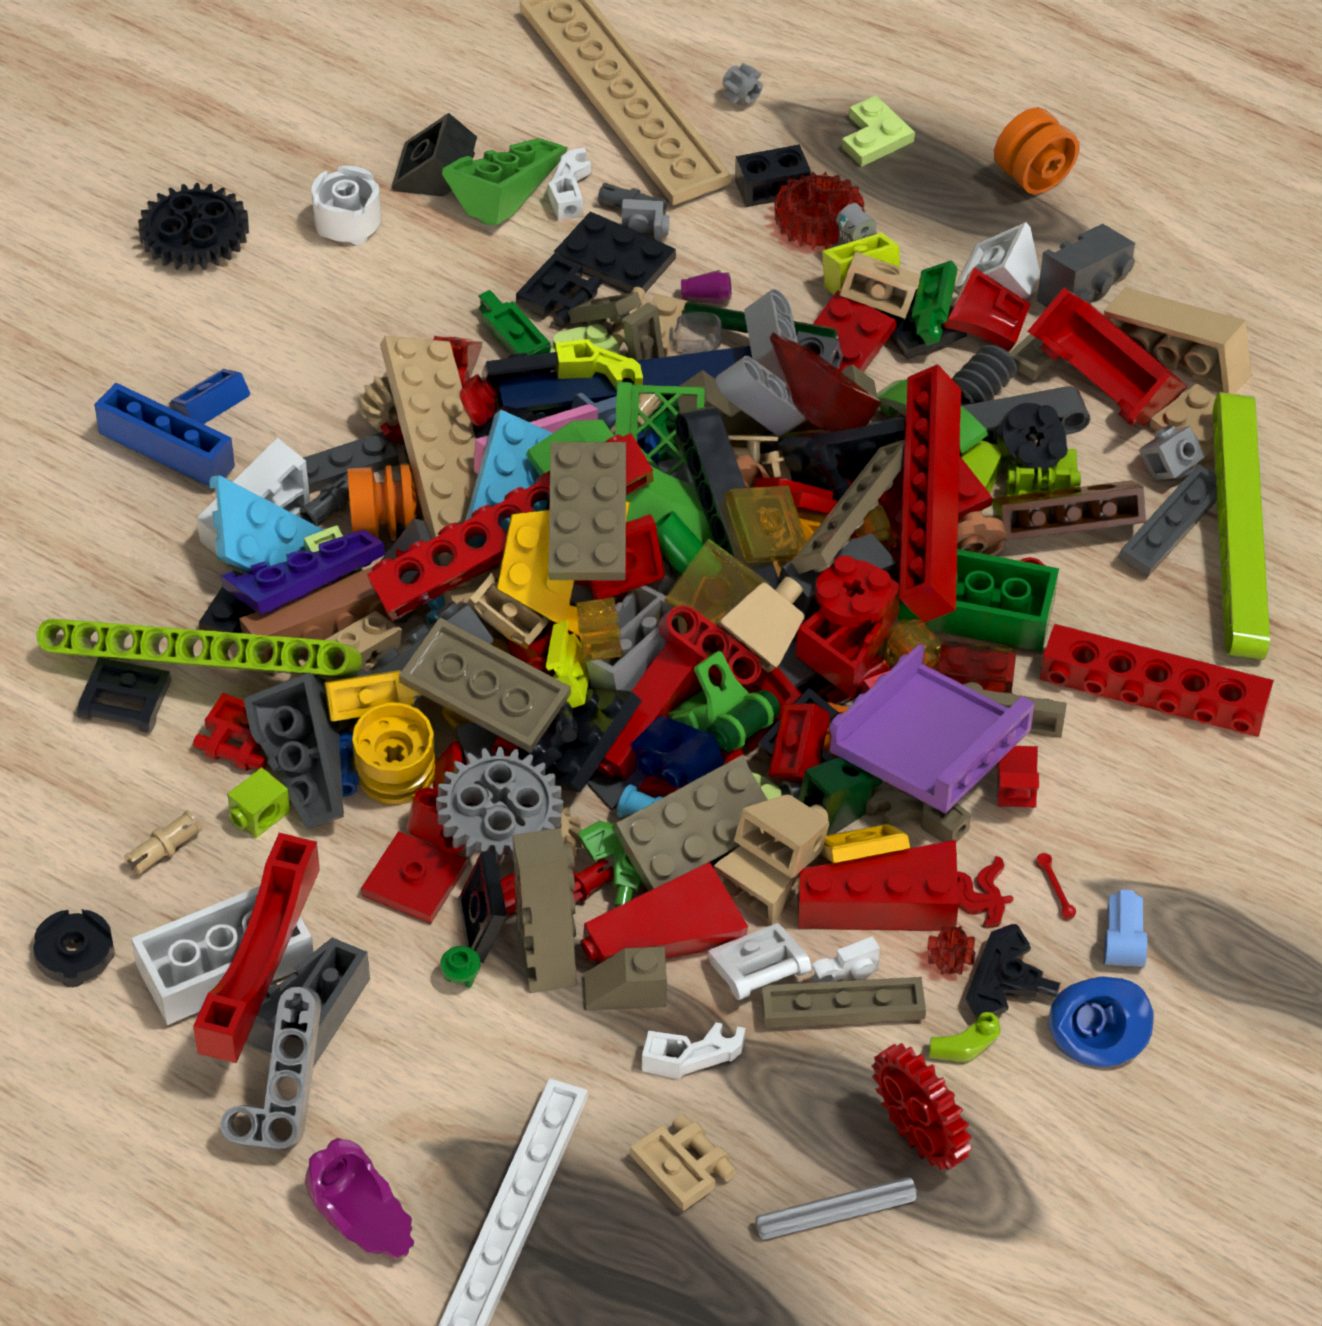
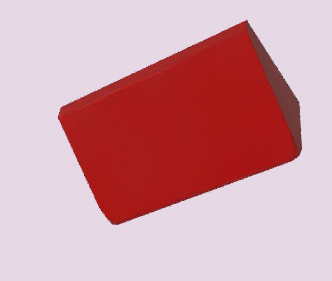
M784 704L768 774L769 777L802 784L805 770L820 764L830 719L829 712L817 704Z

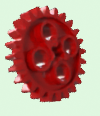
M903 1043L899 1045L893 1044L875 1056V1063L871 1066L876 1072L872 1075V1078L879 1085L875 1090L884 1099L881 1105L888 1109V1119L898 1128L900 1136L905 1135L907 1137L909 1147L915 1146L921 1159L926 1157L930 1166L937 1165L941 1171L945 1168L950 1170L969 1157L968 1152L972 1150L968 1143L972 1137L965 1130L969 1124L960 1116L959 1113L963 1109L955 1104V1094L945 1086L944 1077L938 1078L936 1076L935 1066L933 1064L927 1066L922 1054L916 1056L913 1048L910 1046L906 1049Z

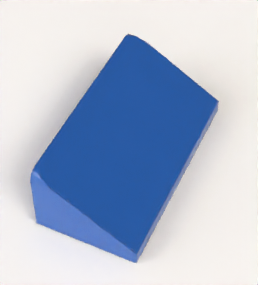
M223 368L170 400L169 404L173 410L205 424L249 397L250 391L241 372Z

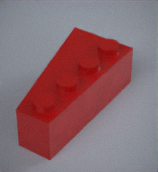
M956 840L804 868L799 872L798 929L956 931L959 909Z

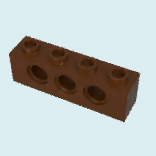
M1133 480L992 498L993 518H997L1004 523L1008 535V540L1003 539L1004 541L1146 523L1144 487Z

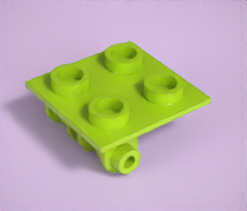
M1068 449L1067 455L1056 466L1048 468L1045 473H1042L1041 467H1037L1036 475H1034V469L1021 468L1014 462L1009 464L1006 461L1007 496L1079 487L1081 485V472H1078L1076 449Z

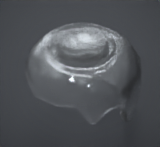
M693 312L681 315L677 318L675 330H673V327L669 330V344L678 355L717 350L722 341L721 320L717 315L708 312Z

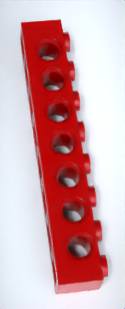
M632 433L623 437L620 434L615 435L605 441L626 442V496L654 481L653 469ZM550 471L542 474L536 480V484L525 490L523 487H519L510 491L504 496V501L493 507L485 505L478 508L471 514L469 520L459 525L455 522L443 527L438 532L439 536L425 543L424 540H420L411 544L405 549V554L394 560L386 558L376 563L372 567V572L367 574V577L390 621H395L499 565L502 561L507 530L500 527L501 522L506 518H510L512 514L536 512L533 510V506L540 500L550 502ZM476 535L487 539L480 548H471L467 545L468 540ZM441 553H449L453 556L452 562L446 566H438L434 563V560ZM408 571L420 573L419 579L412 584L403 583L401 577Z

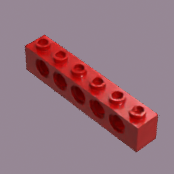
M1054 624L1043 654L1040 680L1057 686L1069 687L1091 695L1115 699L1129 705H1138L1160 711L1164 714L1176 715L1198 721L1202 724H1210L1259 737L1274 682L1272 679Z

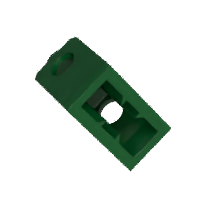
M839 757L805 770L798 800L808 807L815 804L824 807L829 821L827 835L836 834L866 813V804L870 800L872 789L882 785L883 780Z

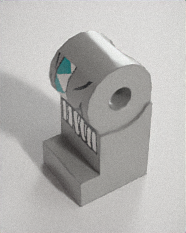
M857 203L847 205L840 211L836 219V224L839 226L838 243L830 246V248L877 234L876 221L870 215L864 213L862 207Z

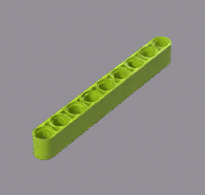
M1218 392L1213 405V436L1226 656L1265 660L1270 643L1256 402L1254 396Z
M55 618L42 622L36 633L37 642L43 650L67 656L100 657L105 659L297 675L311 673L316 676L351 678L358 673L362 665V656L358 649L348 644L330 640ZM62 629L64 637L62 642L57 645L56 635ZM94 632H97L98 641L92 648L90 638ZM131 634L133 643L131 648L126 651L124 642L127 636ZM166 637L168 645L164 653L161 654L159 643L162 638ZM198 640H201L202 651L199 656L195 657L194 645ZM236 642L238 652L235 658L230 660L228 655L229 647ZM271 645L273 656L269 662L265 663L263 657L264 650ZM304 648H307L309 652L308 661L303 666H301L299 663V654ZM342 650L345 656L344 664L336 669L334 658Z

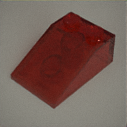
M775 332L771 334L770 341L794 401L807 412L804 417L809 422L819 428L825 426L831 432L868 425L882 403L880 400L815 351Z

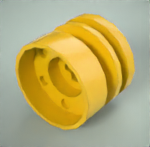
M392 702L374 706L360 717L354 726L352 739L355 772L359 776V787L369 798L382 804L401 805L412 802L414 793L417 790L430 787L434 781V733L429 719L417 708L405 703Z

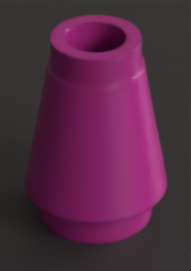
M716 270L688 279H681L682 299L723 304L724 300H731L732 284L730 273H722L721 270Z

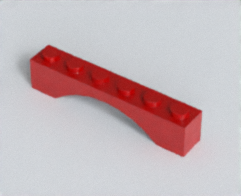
M278 833L266 860L256 902L241 944L222 979L208 992L193 1025L198 1054L237 1063L320 871L317 841Z

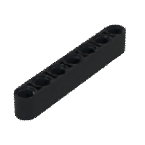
M709 406L679 412L675 417L677 438L736 605L763 582L775 590L780 581L719 411L716 407Z

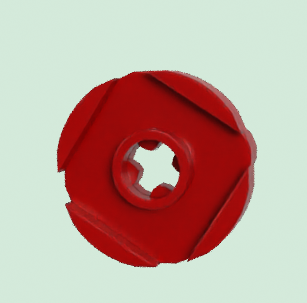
M847 555L837 557L834 564L823 570L816 581L815 598L820 604L821 613L828 620L846 627H859V622L870 619L871 623L880 620L890 606V575L887 571L869 562L855 560ZM847 590H858L862 594L855 593L851 597L847 595Z

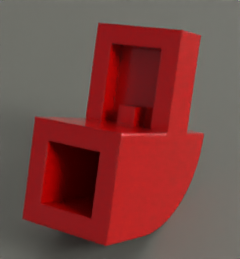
M1014 746L997 763L998 807L1037 808V791L1039 789V773H1037L1038 746Z

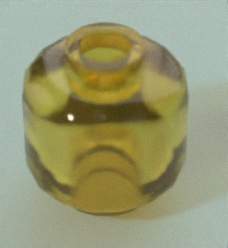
M903 619L897 622L887 633L886 651L896 664L904 654L908 655L919 644L924 646L922 664L934 669L939 663L938 655L942 648L941 641L922 620Z

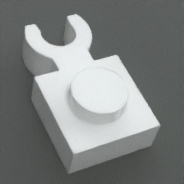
M871 936L838 949L837 957L832 959L823 958L812 964L816 974L811 976V980L813 983L866 979L873 972L878 971L880 947L874 937Z

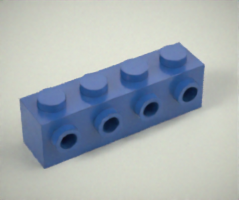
M115 382L94 404L99 434L210 487L209 481L212 476L220 475L225 478L235 467L231 437Z

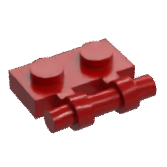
M222 693L205 718L206 729L213 733L210 737L198 733L194 738L193 747L204 751L205 756L217 760L221 757L235 762L236 767L246 771L250 768L259 770L262 767L265 769L268 759L257 755L258 750H263V748L256 743L251 735L244 700ZM229 738L243 742L241 748H238L226 742Z

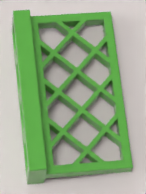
M617 382L615 435L620 434L623 437L632 433L637 442L638 435L650 426L663 441L648 455L642 450L649 464L663 472L651 458L667 445L680 460L665 474L671 475L683 463L687 466L685 457L670 442L677 435L676 430L665 437L653 422L667 409L676 417L678 412L672 404L681 396H697V409L704 408L705 387L632 385V383ZM639 394H654L664 405L648 418L639 409ZM662 395L674 396L669 401H667ZM638 415L645 421L639 428Z

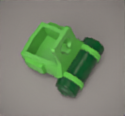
M717 651L694 667L703 690H700L667 714L677 735H690L694 738L708 737L715 748L729 753L732 750L740 749L745 744V740L760 729L768 728L772 725L773 720L779 715L781 707L776 696L768 690L748 693L735 679L723 653ZM712 665L717 666L721 671L722 681L720 686H714L709 680L708 671Z

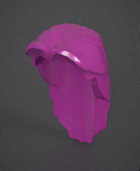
M336 1138L327 1145V1149L315 1152L309 1158V1166L305 1175L306 1189L315 1207L327 1222L347 1240L356 1243L367 1253H384L392 1259L400 1258V1256L406 1257L409 1249L414 1246V1240L410 1236L412 1217L403 1210L400 1201L393 1196L389 1183L374 1168L371 1159L365 1154L360 1145L351 1140Z

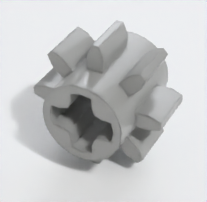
M742 63L740 67L732 66L725 73L722 80L723 86L727 88L723 95L740 106H743L745 102H754L762 92L763 85L758 81L762 74L745 63Z

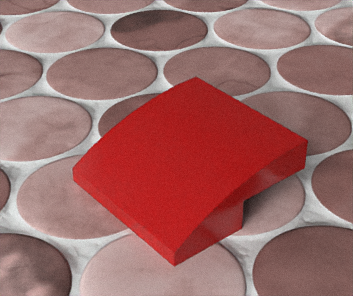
M780 477L755 478L754 485L759 491L781 504L828 515L838 502L832 500L833 491Z

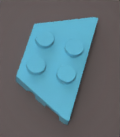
M220 475L210 478V489H216L218 510L212 511L214 527L217 530V538L215 540L217 558L246 573L251 572V565L265 561L267 567L287 561L286 554L298 550L306 551L304 538L323 531V529Z

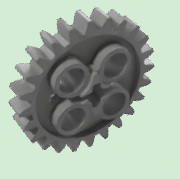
M498 747L496 756H490L486 748L482 749L481 759H477L474 755L468 753L467 765L455 761L454 773L446 771L444 773V784L438 785V797L436 798L437 822L443 825V836H453L454 848L465 844L467 857L471 856L475 851H490L496 853L498 865L501 864L503 855H509L513 862L512 835L556 829V827L561 825L562 814L560 813L563 812V800H561V786H555V774L545 775V763L533 767V755L531 754L523 760L518 759V749H514L510 757L504 756L502 747ZM501 780L506 783L499 784L495 783L494 781ZM475 803V804H477V806L471 807V806H467V805H465V804ZM529 804V805H532L533 807L526 808V807H523V806H521V805ZM495 827H502V828H505L506 830L498 831V830H494L493 828H495Z

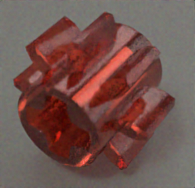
M941 926L938 937L931 935L928 937V964L936 963L942 975L945 973H958L962 975L965 963L974 965L976 954L974 951L975 937H967V934L962 930V926Z

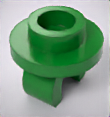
M456 946L443 954L440 966L446 981L466 982V987L471 988L480 971L481 963L476 951L466 946Z

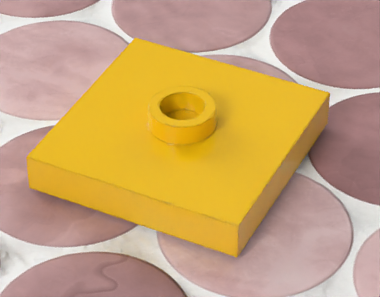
M887 823L826 835L820 855L833 863L908 849L910 844L908 834Z

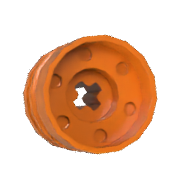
M409 464L400 465L401 481H392L391 465L385 466L384 480L378 483L375 481L371 467L347 469L352 533L365 530L378 539L379 526L387 525L391 541H396V524H405L406 529L413 518L419 519L417 489Z

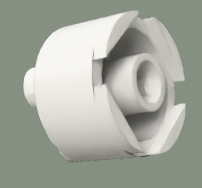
M339 166L337 172L328 174L325 171L314 180L311 192L317 234L324 238L339 242H349L353 245L365 243L368 240V236L373 234L381 223L380 190L378 183L373 179V175L366 169L357 166Z

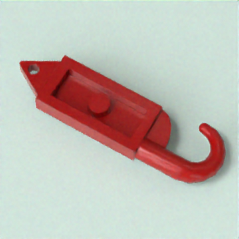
M476 374L466 380L463 389L459 392V396L470 420L475 426L482 427L492 417L496 406L494 399L498 396L488 379L482 381L479 374Z

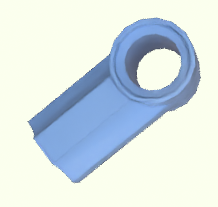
M1120 890L1116 894L1109 895L1108 929H1106L1104 942V965L1145 967L1147 932H1143V897L1138 896L1132 890Z

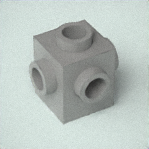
M1173 425L1165 426L1154 433L1155 439L1139 449L1154 481L1171 478L1179 479L1187 476L1194 470L1193 465L1205 458L1199 447V440L1192 432L1190 426L1174 428Z

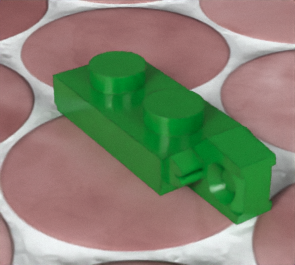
M952 260L921 270L912 319L915 321L916 333L922 337L926 346L939 343L942 335L940 324L946 323L949 315L958 271L957 266Z
M491 290L478 295L480 298L479 310L482 313L481 319L484 325L511 355L528 353L529 356L550 353V342L513 301L502 303Z

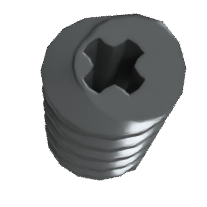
M994 345L981 347L952 378L961 388V406L992 400L994 395H997L1002 387H1005L1010 379L1017 374V365L1012 356L1004 349Z

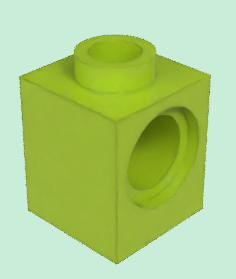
M262 767L227 793L229 804L228 816L238 829L247 830L255 838L259 837L291 812L288 788Z

